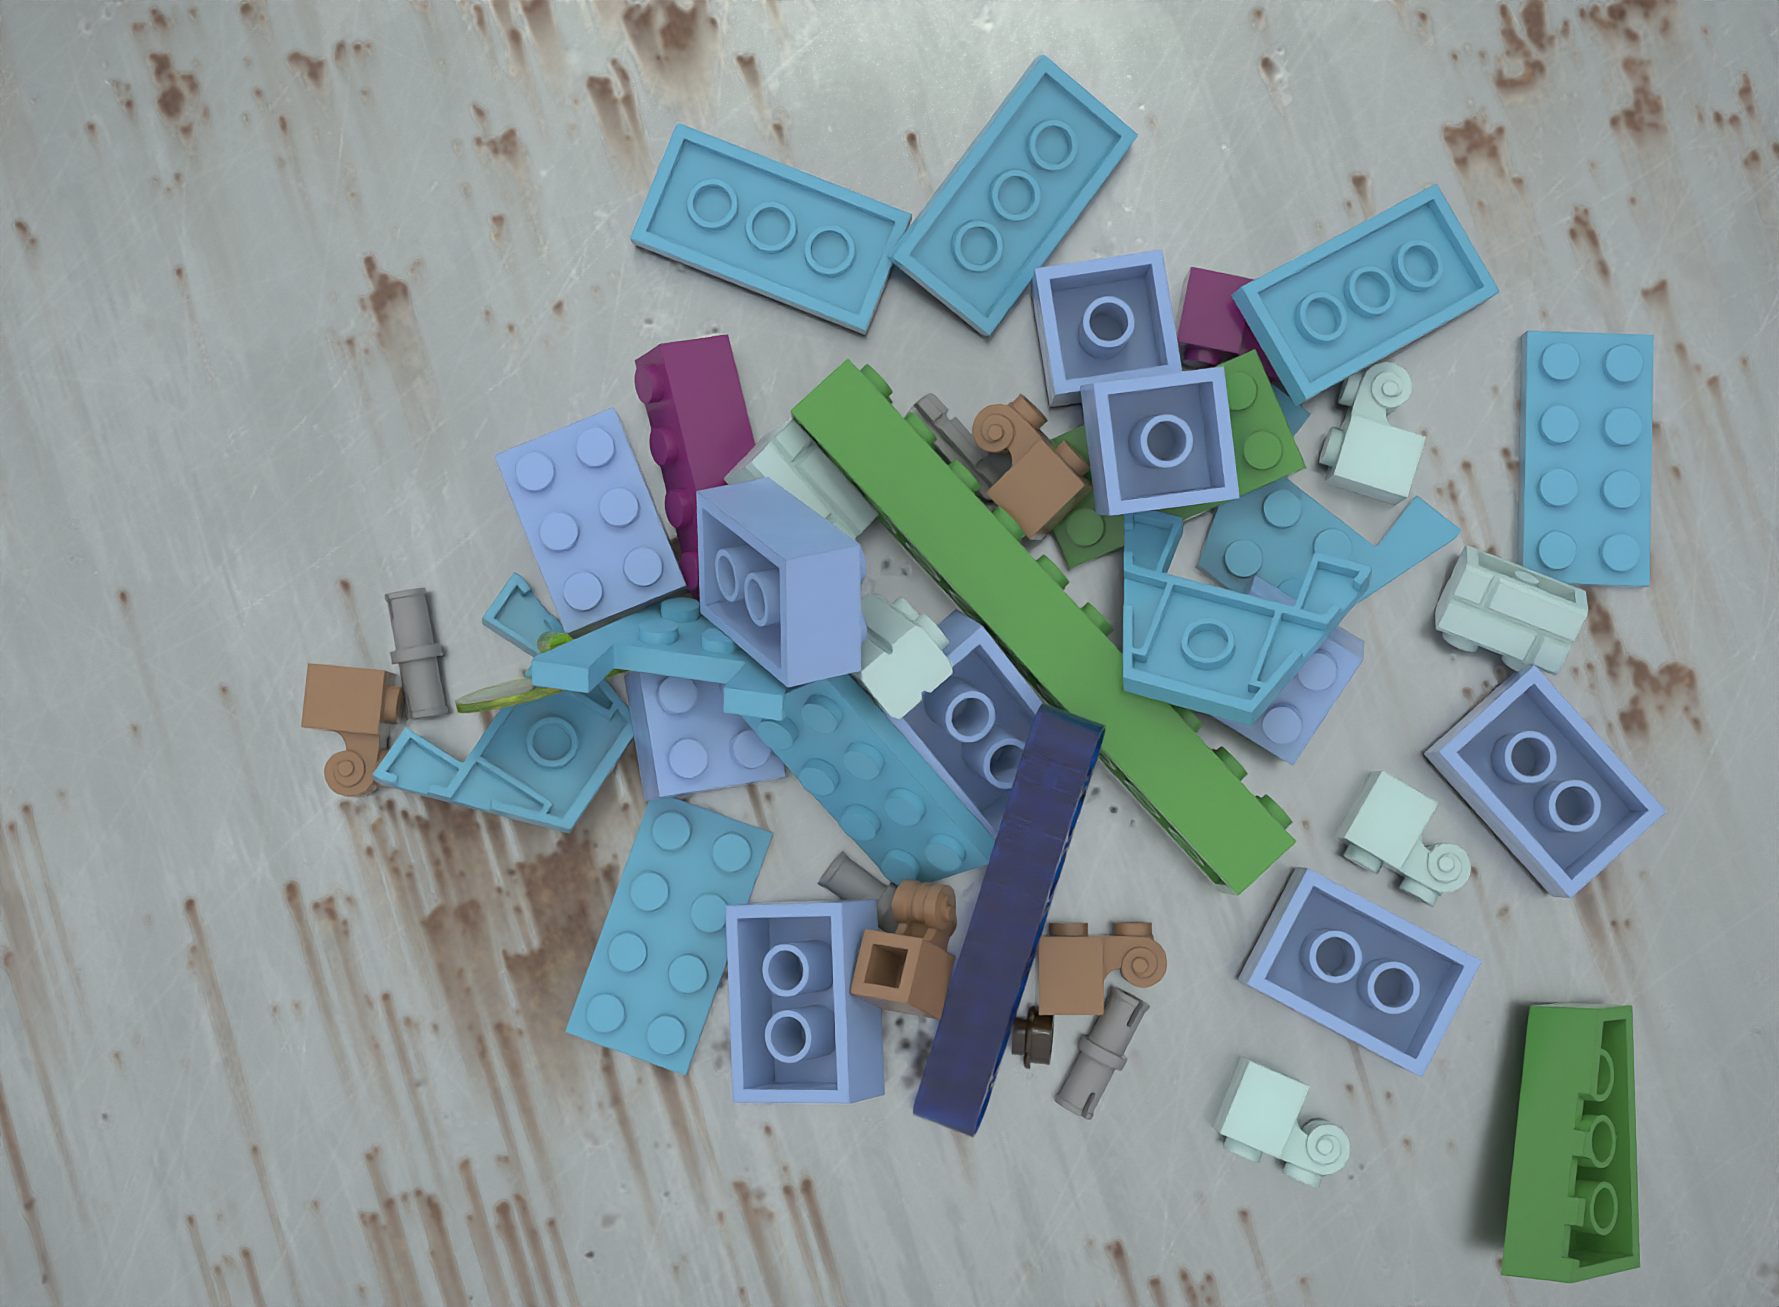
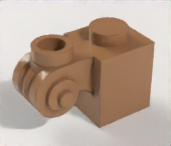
M1020 394L1013 402H1009L1007 405H988L979 411L974 419L972 432L975 442L983 450L999 454L1011 453L1012 456L1011 468L986 494L998 507L1003 508L1016 521L1030 540H1042L1093 490L1092 481L1085 475L1090 469V463L1068 441L1064 440L1059 446L1054 441H1051L1040 430L1048 420L1029 399Z
M308 663L301 727L337 732L346 744V751H340L332 755L324 768L325 780L329 788L336 794L346 797H362L374 792L379 787L392 788L381 785L373 780L372 774L390 750L386 749L387 737H390L391 724H399L402 717L404 692L402 686H395L396 674L385 670Z
M905 879L897 887L891 902L893 919L896 923H899L897 930L894 934L869 929L864 930L849 993L883 1010L941 1020L956 957L947 952L949 938L957 927L955 892L950 885H934L931 882L922 883L918 880Z
M1050 922V934H1035V1005L1038 1015H1104V980L1110 972L1119 969V973L1124 980L1140 988L1155 985L1161 981L1166 973V953L1161 945L1154 941L1152 922H1114V935L1088 934V922Z

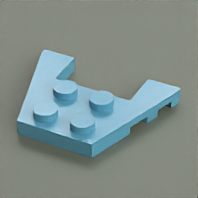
M1271 383L1294 437L1311 413L1300 405L1295 406L1289 396ZM1284 478L1244 495L1240 499H1235L1217 507L1195 567L1224 589L1244 593L1256 575L1297 600L1314 552H1319L1372 566V579L1369 589L1356 603L1358 604L1457 538L1462 530L1420 497L1415 496L1376 546H1374L1298 486Z
M1154 510L1124 514L1123 688L1125 692L1252 726L1369 589L1371 583L1372 566L1319 552H1314L1294 606L1170 575L1167 572L1183 534V518Z
M514 572L482 617V624L532 657L570 642L571 640L566 635L562 625L552 613L549 614L531 592L532 588L524 578ZM532 665L528 668L515 689L532 684ZM605 679L589 693L567 690L537 700L504 707L499 710L464 762L456 760L405 727L372 774L373 780L384 786L570 834L634 739L630 709Z
M674 597L666 599L540 654L531 660L532 685L589 693L613 669H623L726 684L724 686L723 713L783 721L785 718L786 686L700 613V602L692 598Z

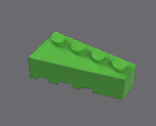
M1554 1003L1530 1006L1501 1275L1575 1283L1640 1268L1632 1005Z

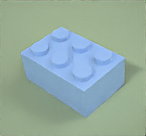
M614 407L494 455L562 626L568 636L577 639L656 603L691 592L687 588L680 570V562L622 419Z
M769 477L696 491L700 613L787 688L861 671V644L865 642L867 637L866 622L861 611V582L866 577L867 568L861 544Z
M955 609L937 625L949 641V644L942 649V652L953 664V674L931 693L924 690L921 693L923 700L900 720L895 717L891 718L881 708L880 710L1000 844L998 852L1090 771L1093 766L984 627Z
M1535 665L1525 667L1519 672L1515 671L1424 753L1552 897L1572 898L1667 812Z
M1296 867L1237 980L1397 1066L1422 1077L1482 960L1309 868Z
M877 899L757 902L726 906L733 1103L850 1104L885 1095L881 1008L849 993L864 930L878 931Z

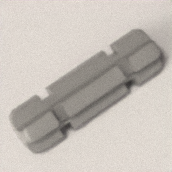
M929 393L920 398L909 409L908 413L911 411L915 413L937 438V441L933 443L936 448L935 451L948 465L954 459H957L975 477L981 486L977 491L978 497L986 503L992 501L986 492L1006 473L1004 468L997 461L991 464L986 459L990 453L977 445L973 435L956 417L950 420L945 415L949 409L936 395Z

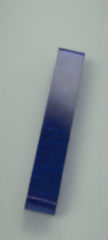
M1044 703L1041 704L1034 717L913 1107V1115L972 1138L978 1132L990 1101L1106 731L1105 724Z

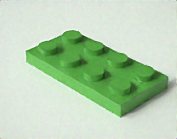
M1256 349L1216 366H1224L1239 496L1242 497L1307 469ZM1085 424L1050 439L1057 446L1064 440L1068 441L1089 462ZM1089 469L1085 475L1092 481L1091 470ZM1093 490L1053 529L1069 569H1075L1124 548V514L1112 516L1096 515ZM1235 499L1157 509L1154 511L1182 517L1184 522Z

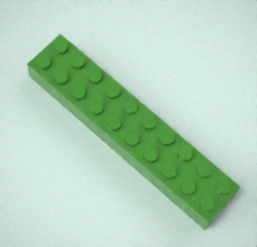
M847 358L790 410L791 418H794L850 483L878 511L879 515L876 519L966 616L984 627L1021 676L1222 893L1239 896L1296 843V840L1286 831L1293 823L1290 817L1267 794L1262 798L1258 795L1254 796L1241 781L1248 773L1230 752L1222 746L1217 750L1214 748L1210 749L1196 734L1203 725L1190 709L1124 691L1123 654L1107 638L1114 629L1106 618L1089 602L1080 608L1067 595L1064 589L1070 582L1064 573L1046 555L1043 554L1035 560L1020 544L1022 543L1021 539L1025 536L1021 527L1000 506L992 513L978 499L979 494L977 491L981 488L980 484L957 459H954L947 465L934 451L936 448L933 445L937 438L927 425L912 411L903 418L891 405L893 402L889 396L893 391L886 381L869 364H866L859 370Z

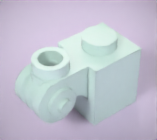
M1382 362L1375 364L1369 370L1363 369L1343 381L1338 403L1348 406V410L1341 428L1331 427L1323 445L1320 463L1329 466L1324 483L1393 505H1397L1408 498L1426 437L1393 427L1387 420L1386 414L1392 413L1408 400L1412 393L1410 375L1402 366L1396 363Z
M1383 770L1370 773L1334 836L1337 840L1348 845L1344 853L1347 859L1374 874H1378L1382 866L1404 877L1399 888L1431 907L1434 906L1438 897H1441L1443 893L1453 892L1461 888L1468 880L1471 872L1470 859L1466 851L1460 846L1452 843H1435L1425 847L1422 842L1421 833L1439 803Z
M1241 1056L1212 1126L1220 1134L1227 1136L1223 1148L1258 1163L1263 1152L1285 1160L1287 1162L1282 1173L1316 1188H1319L1325 1175L1333 1174L1344 1167L1351 1151L1350 1142L1345 1132L1329 1121L1314 1120L1305 1125L1302 1130L1300 1129L1297 1117L1310 1086L1300 1080Z

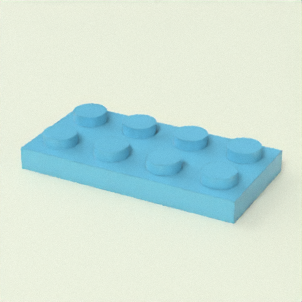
M1046 55L1036 56L886 258L980 334L990 336L1031 281L1035 268H1040L1139 134Z
M677 122L630 240L632 244L866 335L894 265L886 257L909 228L912 214Z
M1436 183L1240 287L1231 296L1295 406H1298L1489 300L1500 291Z
M1526 331L1522 334L1517 565L1571 586L1646 588L1650 586L1654 335Z
M850 674L789 688L786 687V711L783 721L741 715L758 734L761 741L771 748L799 779L802 786L820 802L840 824L842 830L859 845L879 867L882 874L896 886H899L905 879L918 880L922 883L934 882L992 862L1000 844Z
M675 797L649 801L565 1032L686 1076L728 962L726 906L749 903L774 833Z

